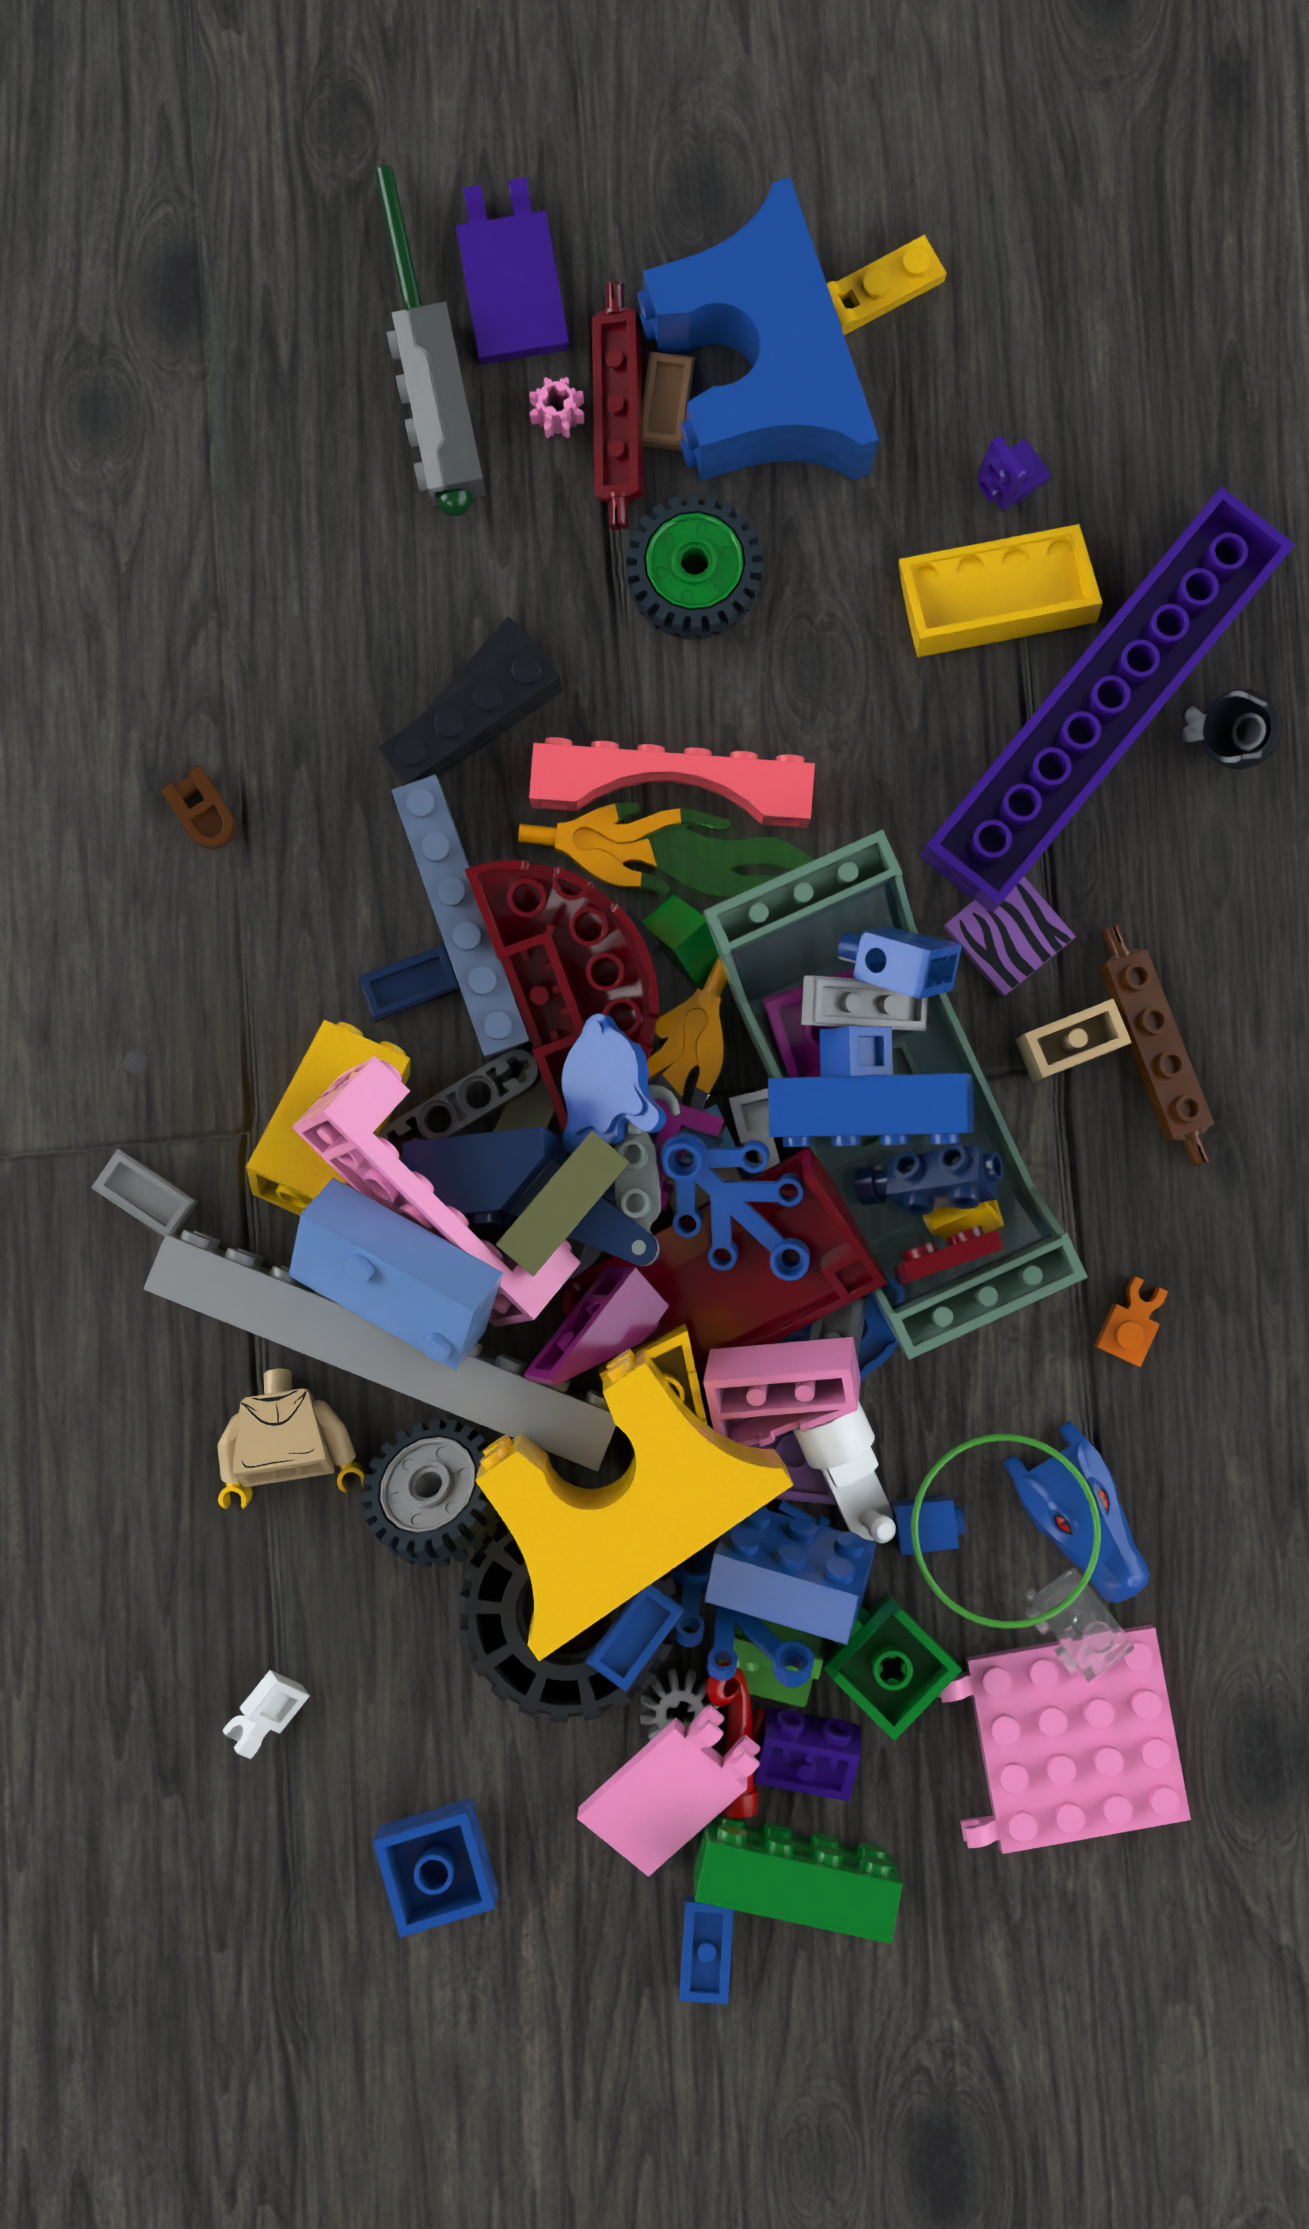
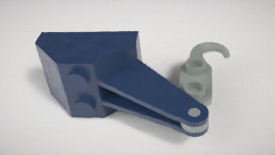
M648 1085L653 1099L663 1100L669 1106L672 1115L676 1116L680 1113L678 1100L672 1091L663 1086ZM628 1120L625 1124V1138L614 1148L630 1162L614 1181L616 1205L602 1195L568 1237L622 1258L632 1264L648 1267L653 1265L661 1255V1244L650 1230L651 1224L657 1219L661 1211L658 1152L649 1133L642 1131ZM544 1127L402 1142L403 1164L411 1172H418L427 1178L434 1187L433 1194L446 1206L454 1207L469 1220L470 1226H485L486 1231L508 1230L512 1226L513 1221L518 1219L570 1157V1153L563 1148L562 1136Z

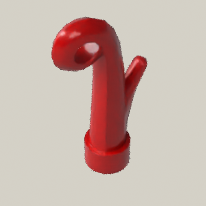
M722 1662L718 1664V1666L722 1667L730 1665L729 1662ZM736 1668L735 1675L725 1681L716 1680L709 1675L706 1682V1693L711 1703L717 1707L728 1704L726 1753L745 1735L758 1745L765 1722L766 1711L764 1709H757L752 1717L748 1683L742 1670ZM754 1772L748 1776L747 1789L721 1812L722 1815L732 1818H749L757 1815L758 1788L754 1786Z

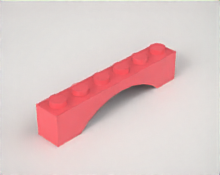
M559 737L546 738L545 743H533L529 800L531 807L534 809L578 812L594 800L621 788L643 783L674 782L697 786L719 794L743 808L761 825L808 829L811 820L815 763H804V757L785 754L777 756L776 760L758 759V754L753 752L734 751L730 753V757L711 756L712 752L704 748L684 749V754L665 752L663 746L654 744H642L637 747V750L619 749L617 743L610 741H594L591 743V747L573 746L571 740Z

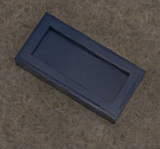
M445 944L357 977L375 1022L461 990Z

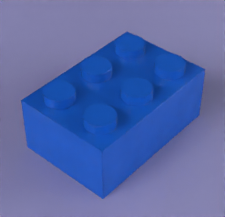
M762 1506L722 1535L713 1555L705 1602L847 1645L866 1591L877 1542L864 1539L853 1532H840L819 1526L805 1518H792L771 1512Z

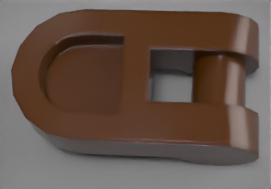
M200 764L187 771L190 776L176 785L171 781L160 789L189 836L199 846L208 850H218L226 847L233 840L236 833L235 818ZM201 792L204 800L189 808L186 800Z

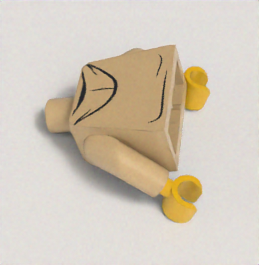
M272 1369L263 1374L265 1394L245 1397L241 1400L239 1413L232 1416L217 1445L221 1480L226 1482V1487L219 1494L218 1502L224 1509L231 1505L230 1491L240 1495L241 1508L244 1509L252 1500L253 1492L250 1486L335 1473L334 1465L340 1466L337 1485L342 1492L347 1493L348 1490L347 1484L343 1479V1476L348 1472L357 1473L364 1487L363 1481L366 1470L360 1463L353 1461L356 1454L345 1424L327 1402L315 1400L309 1389L293 1390L292 1372L288 1369Z

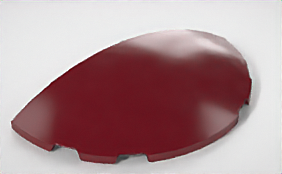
M524 860L496 861L466 868V875L498 960L501 959L532 1042L533 1054L564 1134L568 1112L562 1091L563 1067L569 1051L581 1036L583 1027L591 1016L604 1014L612 1017L617 1027L632 1042L640 1044L646 1055V1060L648 1061L653 1048L652 1041L656 1029V1020L659 1017V990L651 955L642 935L623 908L597 889L594 883L576 873L557 866L550 867L529 863Z

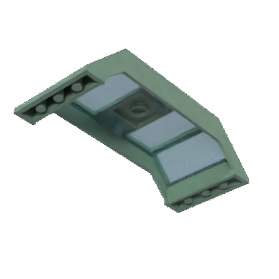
M883 829L703 911L737 1009L769 1078H787L763 998L803 985L804 976L826 977L852 967L855 968V963L840 960L837 955L839 941L846 931L862 935L865 930L891 927L918 933L902 879L903 872ZM946 992L928 997L926 1031L892 1029L893 1075L968 1073L973 1076L974 1133H959L960 1143L949 1144H959L962 1147L979 1144L987 1153L997 1152L1000 1155L1003 1164V1178L1001 1181H998L997 1203L1004 1226L996 1230L999 1232L1004 1249L899 1286L893 1267L904 1263L901 1256L902 1253L931 1242H935L937 1250L949 1247V1244L938 1234L934 1236L930 1233L923 1215L906 1213L891 1198H887L883 1204L861 1205L855 1193V1172L858 1168L876 1165L882 1169H888V1159L896 1158L902 1152L912 1151L916 1154L939 1151L949 1144H930V1134H910V1144L880 1145V1135H861V1145L831 1146V1136H812V1146H810L834 1181L887 1277V1284L870 1293L908 1360L1088 1278L1068 1233L1063 1231L1034 1187ZM800 1146V1147H801L802 1150H804L805 1148H807V1147H809V1146ZM961 1156L953 1160V1166L959 1162ZM911 1164L907 1168L911 1171L915 1164Z

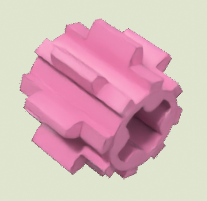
M546 377L544 378L542 389L537 388L536 392H530V403L536 407L529 413L531 424H539L540 428L544 426L546 438L554 437V433H562L563 436L569 438L570 428L584 423V412L578 408L584 403V395L582 391H575L574 387L569 388V378H560L559 382H552L551 378L548 379ZM557 404L562 411L557 412L552 405Z

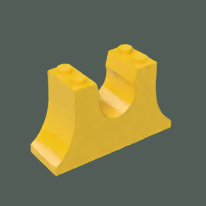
M644 1348L635 1355L631 1349H628L615 1357L606 1365L608 1371L603 1376V1394L614 1424L628 1436L635 1451L630 1467L617 1481L596 1489L580 1488L566 1482L552 1467L548 1454L523 1433L512 1440L507 1434L500 1437L483 1450L485 1456L479 1461L481 1465L475 1481L512 1533L528 1568L534 1596V1612L531 1618L527 1645L538 1661H541L794 1485L786 1465L775 1449L755 1448L735 1442L713 1430L692 1413L671 1388Z

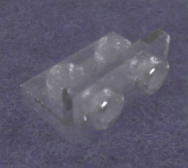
M1072 1567L1037 1593L1033 1587L1025 1592L1031 1605L1025 1611L1027 1616L1032 1618L1041 1615L1064 1601L1082 1579L1077 1569ZM1088 1584L1074 1602L1061 1613L1034 1625L1041 1635L1048 1631L1052 1633L1060 1644L1054 1650L1060 1661L1071 1675L1079 1670L1087 1682H1090L1135 1649L1132 1641Z

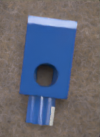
M882 927L865 930L862 935L846 931L839 941L837 955L840 960L855 963L853 975L856 980L923 999L952 991L962 944L896 928Z

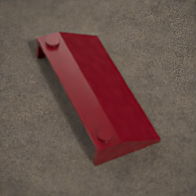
M809 1146L747 1180L777 1181L782 1175L792 1173L798 1175L804 1181L805 1192L803 1198L795 1206L787 1207L779 1202L747 1201L785 1238L793 1237L800 1239L808 1246L811 1255L807 1272L800 1279L786 1281L777 1277L770 1267L771 1252L732 1216V1241L736 1243L739 1251L736 1263L731 1269L726 1271L713 1268L708 1261V1252L712 1244L711 1203L709 1201L698 1207L703 1214L704 1221L696 1236L691 1238L679 1236L674 1231L672 1222L652 1232L661 1244V1255L653 1265L641 1267L611 1255L567 1279L565 1282L563 1312L567 1317L570 1315L607 1265L636 1267L669 1307L659 1319V1325L655 1332L645 1338L642 1343L630 1349L632 1350L686 1324L698 1382L704 1380L710 1349L773 1344L882 1287L888 1282L834 1181ZM787 1183L781 1186V1191L786 1196L792 1197L799 1193L797 1187L793 1184ZM683 1215L680 1217V1222L683 1226L688 1228L696 1226V1221L692 1216ZM725 1248L715 1250V1255L721 1260L732 1258L731 1253ZM787 1249L783 1252L784 1258L788 1261L793 1262L800 1259L799 1253L793 1249ZM616 1355V1356H614V1357H612V1358H610V1359L604 1361L603 1363H605V1362H607V1361H609V1360H611V1359L617 1357L618 1355Z

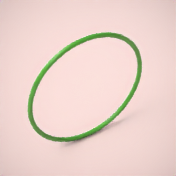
M991 1434L973 1438L956 1446L942 1456L931 1468L915 1498L911 1518V1539L915 1558L924 1579L944 1604L961 1616L982 1625L996 1628H1021L1051 1619L1071 1605L1081 1594L1097 1564L1101 1544V1523L1097 1504L1089 1485L1078 1469L1064 1455L1049 1445L1033 1438L1015 1434ZM987 1442H1020L1034 1446L1052 1455L1076 1478L1085 1493L1092 1513L1094 1527L1093 1549L1088 1567L1074 1591L1059 1605L1048 1612L1029 1619L1017 1621L993 1620L978 1616L962 1608L952 1601L933 1580L920 1549L918 1537L919 1512L923 1497L932 1479L954 1456L968 1448Z

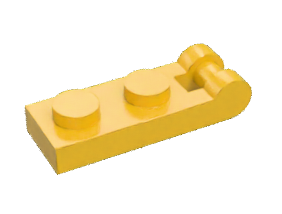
M923 235L843 279L826 284L843 334L846 335L943 283L947 273L926 236ZM850 297L855 308L846 309L842 301Z

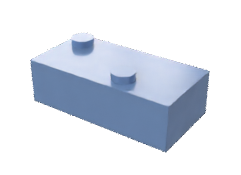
M332 1178L300 1215L289 1276L424 1352L431 1360L441 1362L456 1371L485 1333L503 1272Z

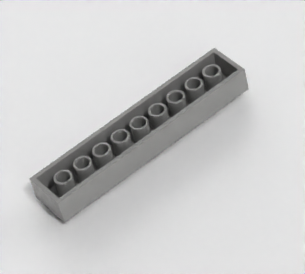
M183 1230L181 1235H165L143 1288L144 1290L505 1435L507 1434L510 1437L515 1438L523 1433L541 1449L599 1471L616 1427L603 1392L589 1388L586 1395L569 1388L572 1382L570 1379L556 1386L531 1382L523 1375L526 1372L527 1362L505 1353L497 1355L496 1359L481 1353L484 1345L478 1342L455 1371L441 1362L431 1360L424 1352L289 1276L290 1267L273 1265L272 1269L262 1266L264 1257L242 1248L236 1250L228 1247L227 1251L219 1249L220 1239L194 1230V1232Z

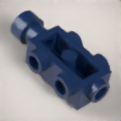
M949 1144L942 1150L921 1154L905 1151L896 1158L888 1159V1169H882L878 1165L858 1168L854 1176L855 1193L858 1201L863 1206L883 1204L887 1198H891L906 1213L912 1215H928L934 1209L946 1207L970 1209L977 1207L980 1202L997 1200L998 1181H1001L1003 1178V1164L997 1152L987 1153L979 1144L964 1147L959 1144ZM961 1156L959 1162L953 1166V1160ZM911 1164H915L911 1171L907 1168Z

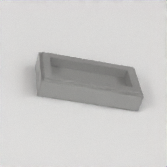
M121 1149L116 1150L91 1187L164 1237L165 1235H176L198 1203V1200Z

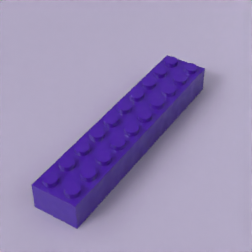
M1221 486L926 844L919 857L971 899L976 900L990 913H993L1295 544Z

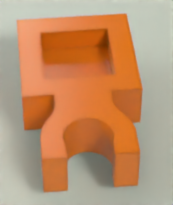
M1131 1276L1126 1287L1127 1303L1125 1308L1118 1304H1112L1094 1347L1137 1367H1141L1160 1325L1150 1320L1149 1317L1155 1309L1163 1304L1168 1291L1155 1287L1152 1298L1145 1302L1139 1296V1289L1144 1280Z

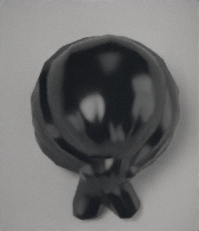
M1233 689L1213 701L1204 712H1201L1194 706L1186 708L1182 713V718L1187 721L1188 725L1181 730L1180 739L1183 742L1200 740L1206 754L1213 761L1229 769L1243 770L1257 766L1272 756L1281 740L1283 721L1279 710L1263 694L1252 689Z

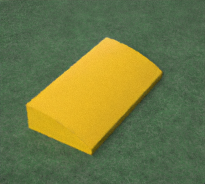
M1080 524L899 559L901 584L917 658L1097 623L1103 604Z

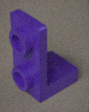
M998 436L991 441L977 476L979 477V487L984 496L990 502L996 501L1004 512L1048 483L1051 474L1026 438L1009 448L1003 438Z

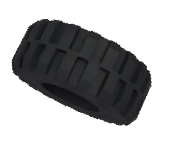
M500 1520L496 1524L498 1530L493 1537L487 1535L482 1541L485 1546L478 1552H475L463 1577V1587L459 1594L458 1612L461 1613L462 1621L459 1629L463 1646H468L472 1655L470 1663L479 1677H486L492 1684L490 1691L503 1702L509 1698L520 1705L518 1711L534 1717L536 1712L551 1715V1722L568 1723L569 1717L584 1716L585 1721L602 1717L603 1711L615 1707L619 1710L632 1702L633 1695L641 1688L646 1689L657 1676V1669L662 1661H666L672 1646L676 1623L626 1692L586 1663L587 1657L599 1641L579 1650L556 1649L541 1661H538L527 1645L530 1628L524 1615V1596L531 1582L530 1575L516 1540L505 1522ZM670 1570L652 1584L677 1602L676 1587ZM629 1599L614 1609V1616L611 1624L616 1619V1617L621 1612L626 1603L629 1601Z

